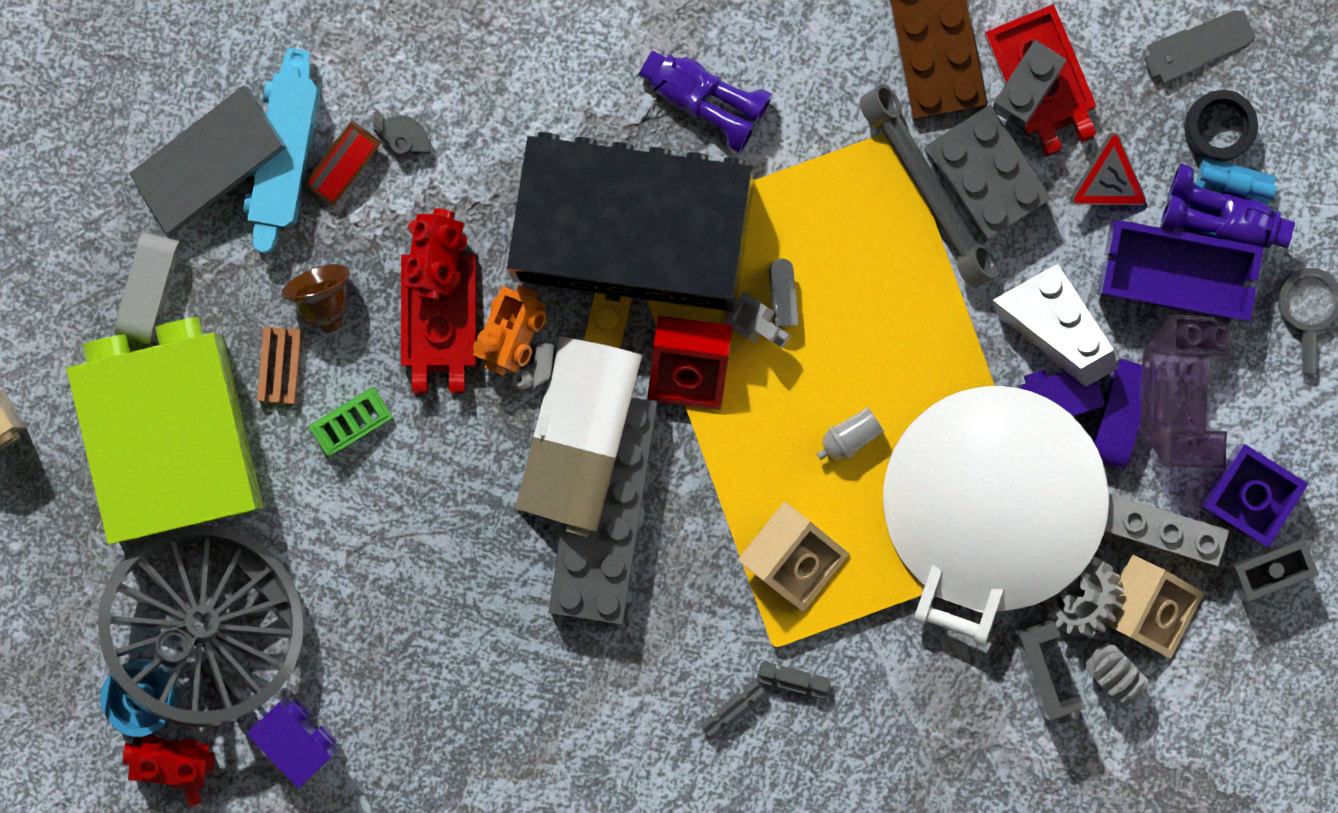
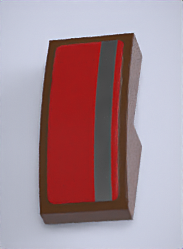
M351 120L332 143L325 156L306 178L304 185L334 206L375 153L381 141Z

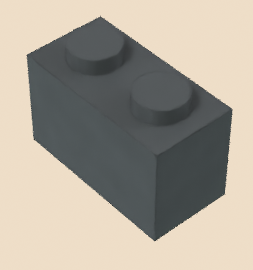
M1034 40L994 101L993 109L996 114L1024 130L1063 71L1067 59Z
M1298 538L1228 565L1241 600L1247 602L1319 575L1306 540Z

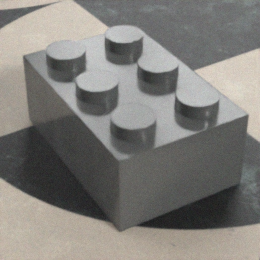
M991 104L924 148L984 242L1052 199Z

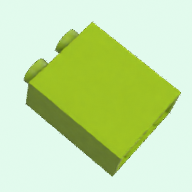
M199 317L182 319L156 326L155 330L159 345L130 352L126 334L84 343L82 348L86 363L66 367L108 545L264 509L224 337L214 332L203 335Z

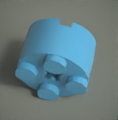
M137 659L123 664L122 667L129 677L133 679L154 660ZM161 664L137 685L144 689L147 694L159 700L174 672ZM111 674L105 679L100 693V705L104 715L118 732L128 736L142 737L153 734L170 724V722L147 713L133 703L118 687ZM177 678L165 704L180 708L182 692Z

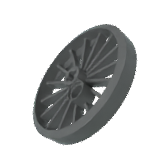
M195 525L159 533L139 544L119 563L109 578L102 595L99 608L98 630L106 666L118 687L133 703L147 713L173 724L190 727H210L230 723L251 714L264 705L283 686L291 674L300 653L303 639V612L298 592L291 577L278 559L265 547L253 539L229 529ZM188 542L203 543L199 605L196 604L176 546L177 544ZM212 543L231 563L209 605H205L209 544ZM164 548L170 549L189 607L146 560L147 557ZM137 565H140L181 612L124 585L122 582ZM235 566H237L250 582L216 610L213 609ZM254 587L268 601L220 616ZM120 592L177 621L112 616L111 607L115 595ZM274 609L289 630L224 624ZM207 620L209 622L207 629H194L195 621L203 622ZM110 625L162 628L167 630L163 631L159 636L114 649ZM226 634L288 638L289 646L286 658L283 662H280ZM171 640L177 641L183 648V652L179 656L170 657L163 652L162 644ZM220 642L278 670V673L265 688L261 689ZM155 646L156 660L131 679L122 667L118 657ZM196 646L191 711L165 704L193 647ZM202 646L224 709L197 711ZM211 646L255 694L253 697L240 704L231 706ZM161 664L169 668L176 667L159 700L147 694L137 685Z

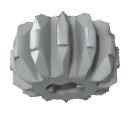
M1107 642L1103 647L1098 648L1091 654L1092 657L1086 662L1088 672L1122 706L1127 707L1133 701H1137L1149 687L1148 679L1115 644Z

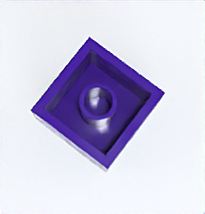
M1237 444L1198 507L1259 546L1269 548L1305 491L1308 483L1248 445Z
M286 697L278 702L246 734L299 789L338 752L334 746L337 740L324 726H320L317 729L308 719L311 715L310 711L298 699L290 701Z

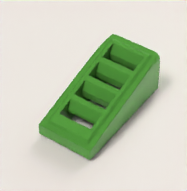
M373 386L309 425V428L326 455L332 457L394 417ZM367 399L379 416L374 421L362 404ZM353 408L357 409L366 423V426L361 429L350 413V410ZM342 415L353 431V434L348 437L337 421V418ZM330 424L340 442L334 444L324 426Z

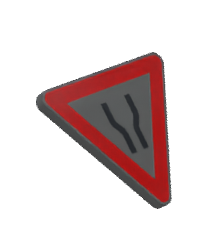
M1112 132L1107 136L1071 195V203L1075 205H1144L1146 203L1145 194L1117 133Z

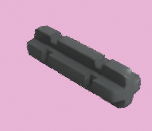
M214 656L231 706L244 702L242 699L243 693L227 671H222V664ZM205 659L201 662L200 672L205 679L209 678L211 680L210 686L221 699L208 659ZM252 712L251 714L236 720V722L243 723L245 720L250 718L255 712Z
M765 661L760 664L757 682L771 686L772 683H776V688L806 695V691L811 692V697L826 699L828 695L830 679L827 677L816 675L815 678L810 677L811 673L785 666L778 669L776 668L777 664Z
M755 680L743 688L744 692L742 694L737 693L716 711L717 714L714 717L711 715L702 722L701 727L709 738L715 739L724 732L723 728L726 725L730 727L752 709L751 705L753 703L757 705L766 697V691L759 682Z

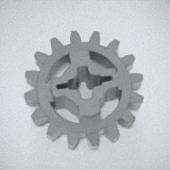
M1093 556L1086 568L1070 585L1044 601L1045 605L1053 608L1047 616L1056 621L1058 629L1079 638L1080 634L1091 638L1093 637L1094 628L1103 633L1106 631L1104 624L1106 620L1116 621V617L1112 612L1114 608L1121 609L1123 607V604L1116 601V598L1124 593V589L1115 585L1121 580V577L1112 571L1113 567L1110 564Z

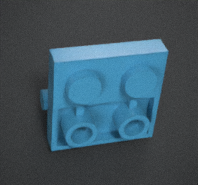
M1206 157L1201 159L1195 184L1204 189L1221 194L1228 193L1239 198H1254L1267 204V206L1269 201L1274 199L1277 186L1274 185L1276 176ZM1189 205L1191 209L1219 217L1218 211ZM1183 228L1185 231L1215 238V233Z

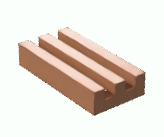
M263 327L257 401L296 404L302 330ZM272 335H278L272 395L267 394ZM286 336H290L293 338L288 395L283 396L281 395L285 342Z

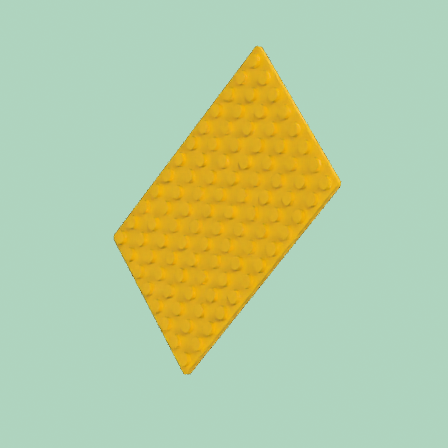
M884 133L754 180L737 301L741 294L745 292L772 310L769 267L778 259H787L794 268V290H796L799 325L779 327L791 335L784 348L762 335L755 344L732 329L721 410L685 405L739 556L743 554L784 501L850 553L804 612L743 565L770 642L775 647H781L922 595L925 585L910 572L901 560L890 538L885 521L883 489L890 458L901 436L910 424L933 404L960 391L995 386L932 211ZM647 300L656 326L658 315L724 324L725 319L730 313L728 311ZM869 407L885 432L853 454L854 457L851 459L847 458L837 461L828 455L820 460L817 454L824 450L822 445L823 437L829 431L828 428L831 426L835 427Z

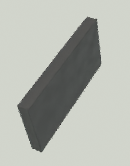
M243 85L131 171L129 175L166 234L173 235L287 147L249 87Z

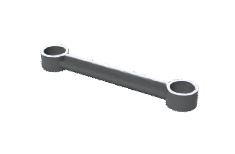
M879 85L860 98V108L864 117L874 127L881 128L958 254L957 268L963 280L971 287L978 288L998 275V265L993 254L985 246L977 245L901 120L902 109L896 94L886 85Z

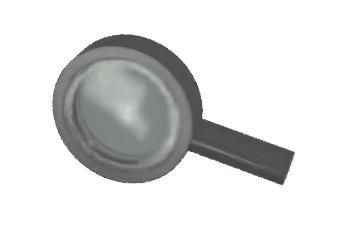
M1305 268L1293 272L1282 282L1277 295V305L1285 322L1291 327L1302 331V373H1317V331L1328 327L1338 317V282L1331 274L1324 270Z

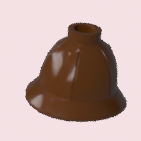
M327 264L313 268L290 281L281 291V296L294 303L303 319L312 326H320L325 333L336 331L343 325L341 317L345 314L348 302L346 283L349 279L350 271L346 266L340 264Z

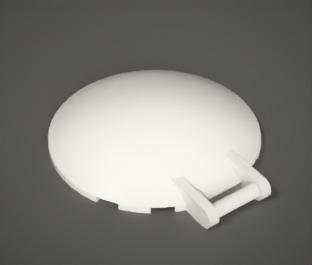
M1007 386L972 388L950 395L933 404L921 413L901 436L887 467L883 489V507L888 532L897 553L910 572L925 585L914 621L924 625L926 622L941 626L975 638V643L985 646L997 611L1017 610L1049 599L1070 585L1089 564L1099 547L1105 531L1109 511V487L1103 461L1096 445L1084 428L1060 405L1044 396L1020 388ZM938 597L983 613L980 624L932 608L934 598Z

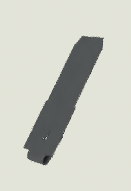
M1233 10L1194 28L1184 29L1147 45L1150 55L1146 56L1144 60L1151 76L1160 75L1163 83L1202 67L1204 63L1250 44L1255 34L1245 12Z

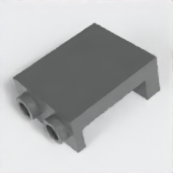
M1045 619L1012 631L1042 716L1049 721H1057V724L1066 723L1078 718L1077 711L1085 709L1083 701L1075 696L1059 701L1039 645L1060 637L1056 622Z

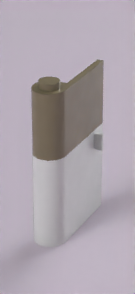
M559 336L552 363L551 376L547 382L515 509L568 524L566 531L588 537L589 530L597 531L642 357L641 354Z

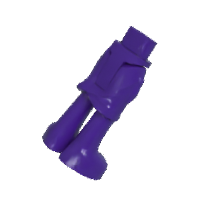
M654 50L649 54L638 75L652 83L651 88L656 90L665 101L688 113L696 120L700 117L725 133L727 147L737 155H740L753 133L754 124L706 101V99L712 95L736 108L750 120L758 123L773 97L772 93L763 89L747 92L721 81L720 77L707 72L700 63L688 57L676 58L671 54L665 57Z
M1182 163L1178 165L1169 189L1160 228L1176 230L1178 228L1196 229L1215 233V238L1229 239L1234 242L1269 249L1273 244L1288 249L1295 227L1294 221L1281 218V212L1275 211L1274 213V210L1269 208L1267 204L1254 198H1239L1228 193L1221 194L1204 189L1195 184L1193 168ZM1186 204L1218 211L1219 217L1191 209Z

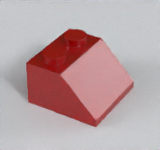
M658 315L647 400L721 410L733 325Z

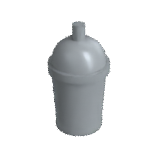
M869 407L835 427L831 426L828 428L829 431L823 437L822 445L824 450L819 452L817 456L820 460L828 455L837 461L847 458L851 459L854 457L853 454L885 431Z

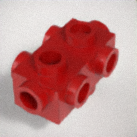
M434 208L433 214H417L416 220H412L408 224V232L412 234L413 239L409 260L405 268L406 275L403 287L418 291V298L439 301L440 296H451L452 290L459 284L460 272L456 269L458 255L466 247L467 236L463 233L464 223L454 220L456 213L453 211Z
M147 735L141 738L134 737L133 744L125 743L122 765L129 766L128 780L169 784L171 788L182 787L188 806H194L202 801L198 787H204L206 774L213 775L215 752H209V745L200 744V742L193 739H183L178 742L163 740L155 735Z

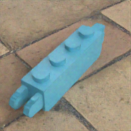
M287 48L279 73H274L272 81H266L263 94V103H268L266 115L287 148L250 175L255 177L253 191L246 192L243 205V213H248L247 220L255 223L252 245H254V249L264 255L266 253H273V250H276L275 247L277 246L276 242L279 240L280 228L289 229L297 223L320 98V90L310 79L311 53L296 48Z

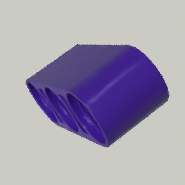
M1119 358L1117 361L1118 369L1113 371L1104 400L1105 406L1102 407L1092 440L1099 451L1103 465L1124 472L1133 450L1156 369Z

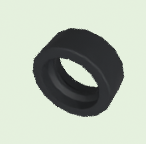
M1222 89L1210 91L1193 103L1186 114L1184 130L1186 140L1196 154L1202 158L1206 157L1223 162L1233 160L1248 151L1256 139L1259 125L1257 113L1248 99L1238 92ZM1212 105H1229L1237 110L1242 118V134L1237 142L1229 147L1218 148L1211 146L1200 134V118L1205 110Z

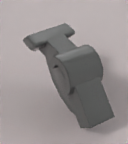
M379 111L374 112L373 129L388 142L393 154L402 156L406 153H430L431 139H428L423 126L415 119L403 115L385 119Z

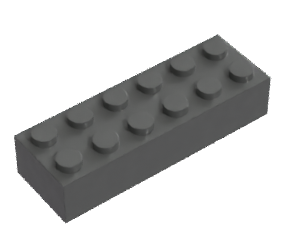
M631 397L597 531L589 530L588 537L567 532L568 524L562 523L548 613L623 625L657 401Z

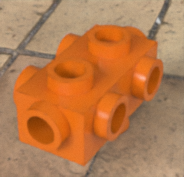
M521 285L517 286L516 291L504 286L501 287L499 294L491 304V313L485 328L480 332L477 341L473 345V355L486 361L485 369L505 376L507 370L517 373L520 366L523 367L529 362L532 354L529 343L533 333L539 332L546 321V313L543 311L545 304L536 300L539 293Z

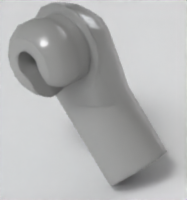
M536 343L534 362L513 374L512 382L517 389L524 392L533 391L549 380L554 345Z

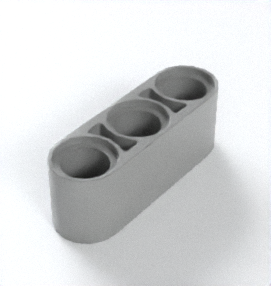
M146 231L142 232L114 329L115 335L126 334L127 339L149 345L153 343L156 336L155 327L159 326L181 245L179 240Z

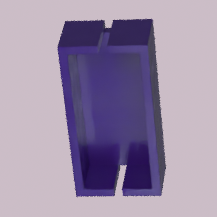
M1115 219L1110 222L1104 255L1111 256V260L1102 263L1097 295L1242 323L1251 320L1256 288H1243L1244 281L1254 282L1258 280L1264 247Z

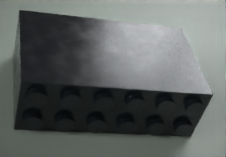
M538 132L537 137L527 135L507 261V270L513 282L735 312L754 186L753 168L750 165H746L745 160L725 157L723 162L708 160V155L698 152H687L686 157L671 155V150L661 147H650L649 152L634 150V145L624 142H612L611 147L597 145L596 140L587 137H575L574 142L559 140V135L550 132Z

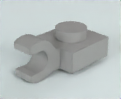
M745 292L741 294L736 302L735 312H730L724 321V324L733 325L732 329L755 344L762 335L784 348L791 337L790 334L770 322L775 314L773 310Z

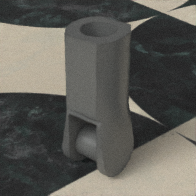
M781 258L774 261L769 267L770 288L772 291L771 304L772 310L775 312L773 324L777 327L797 326L799 324L796 290H794V268L789 260Z

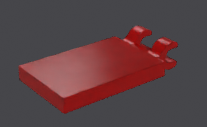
M1054 4L985 31L984 36L1005 84L1034 40L1067 59L1063 71L1024 129L1026 136L1038 133L1046 157L1060 152L1062 146L1055 131L1068 125L1074 124L1080 143L1095 138L1094 135L1097 133L1088 115V111L1096 109L1097 105Z
M401 254V367H412L413 394H428V373L449 372V392L451 394H466L465 367H476V356L473 355V345L476 342V254L458 255L456 269L460 272L459 284L452 290L451 296H440L439 301L418 298V291L403 287L409 254Z

